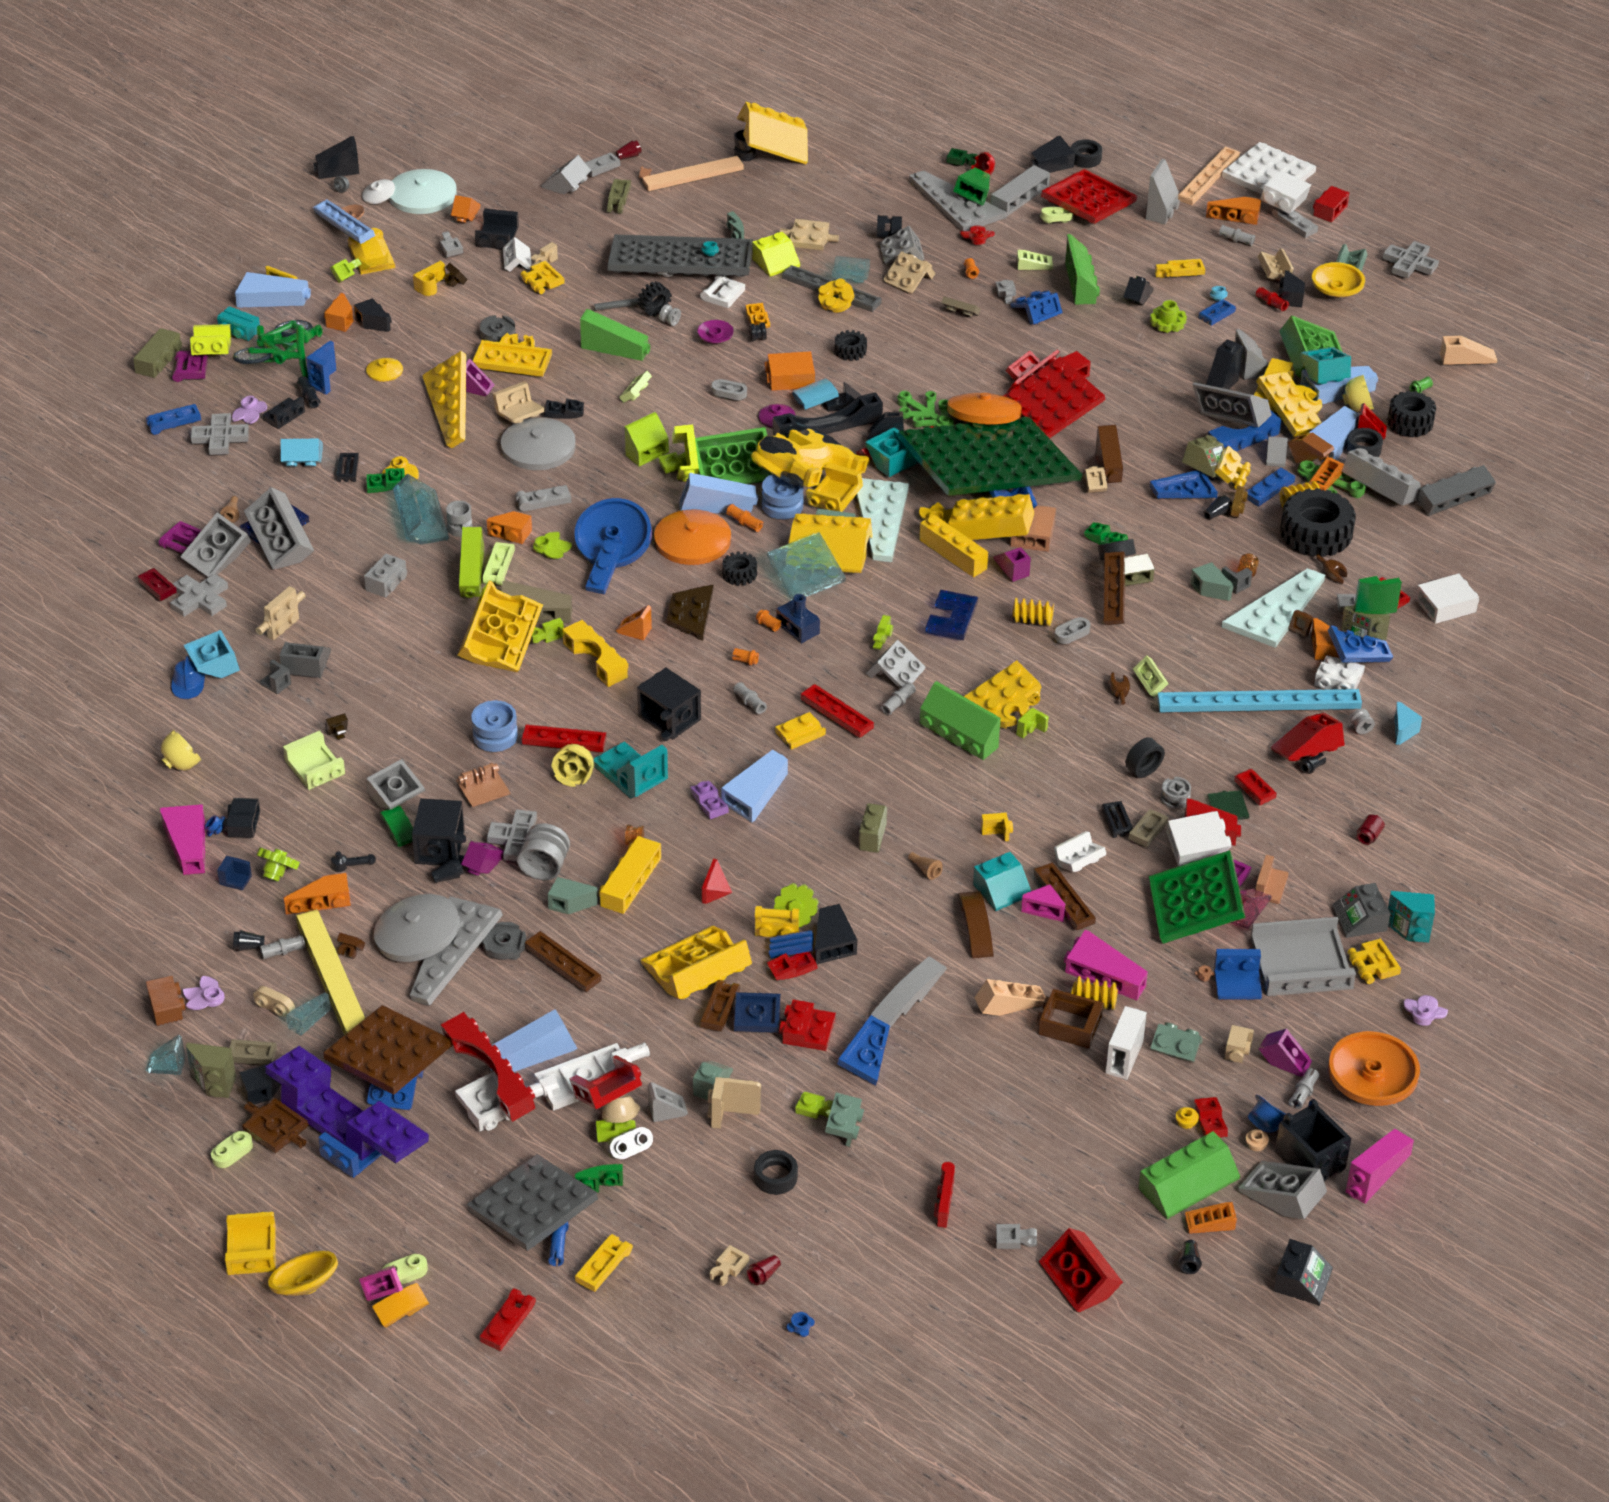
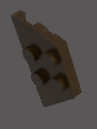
M714 585L672 593L667 615V625L674 629H679L685 634L691 632L697 635L698 640L703 641Z

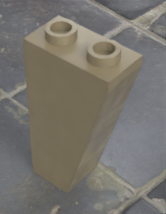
M503 581L502 589H498L510 596L523 595L543 604L537 620L538 623H546L557 618H561L563 623H571L573 611L572 595L509 581Z

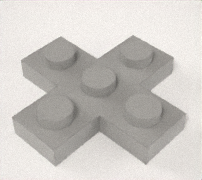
M1415 241L1407 250L1391 244L1383 254V259L1396 263L1392 267V273L1408 278L1414 270L1431 275L1439 264V260L1426 256L1429 253L1430 246Z
M231 413L212 414L211 426H192V444L209 443L210 455L229 454V442H248L249 425H231Z
M216 574L211 575L201 583L188 575L173 583L176 586L177 593L181 596L171 601L170 606L171 609L183 617L197 608H201L213 616L227 607L226 600L220 597L219 594L228 589V582Z
M516 809L512 824L491 822L487 843L506 845L504 860L517 861L518 854L529 829L536 824L537 812Z

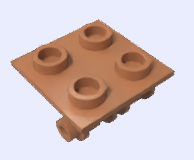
M490 763L483 766V769L478 767V772L476 769H472L471 771L461 773L458 779H456L458 786L472 807L511 794L498 774L499 767L497 763Z

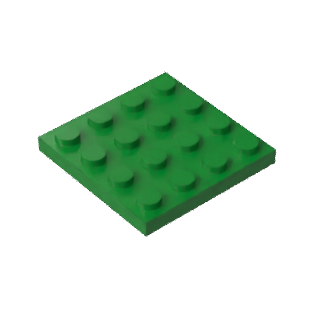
M1230 850L1149 876L1160 939L1163 944L1246 918L1233 856Z

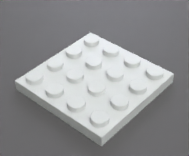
M1259 142L1223 170L1222 177L1262 195L1265 184L1281 170L1305 181L1316 172V166Z

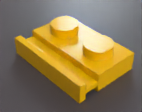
M808 712L776 726L775 733L792 750L826 735V729L822 728L821 723Z

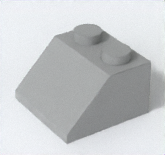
M577 155L558 168L541 186L563 195L569 191L573 193L579 188L578 183L582 184L588 179L586 175L591 170L580 156Z
M1236 329L1235 342L1243 345L1240 365L1242 378L1248 380L1263 376L1268 367L1267 359H1264L1261 348H1258L1256 342L1242 330Z
M402 759L367 778V793L378 807L388 810L425 791L424 786Z

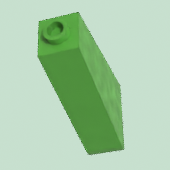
M586 309L580 319L582 349L643 361L646 354H649L651 346L648 344L647 335L589 309Z

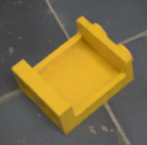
M828 462L825 466L826 477L815 490H806L808 505L825 510L843 512L863 487L861 471Z
M274 1212L227 1215V1253H225V1262L228 1275L274 1272L276 1270V1223Z

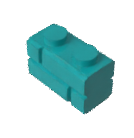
M230 306L217 316L218 325L230 324L231 335L250 341L257 334V326L260 325L259 317Z

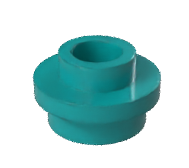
M707 241L703 243L701 251L707 256H714L719 252V247L716 242Z

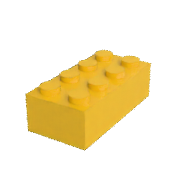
M1030 494L978 498L974 500L962 499L955 502L948 523L971 540L1023 536L1029 533L1034 510Z

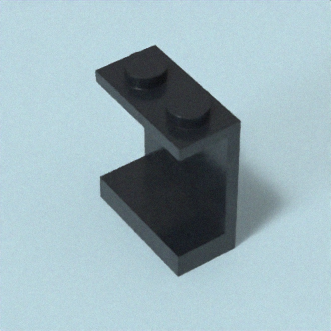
M484 208V224L481 231L475 230L476 247L503 249L517 233L519 228L518 212Z

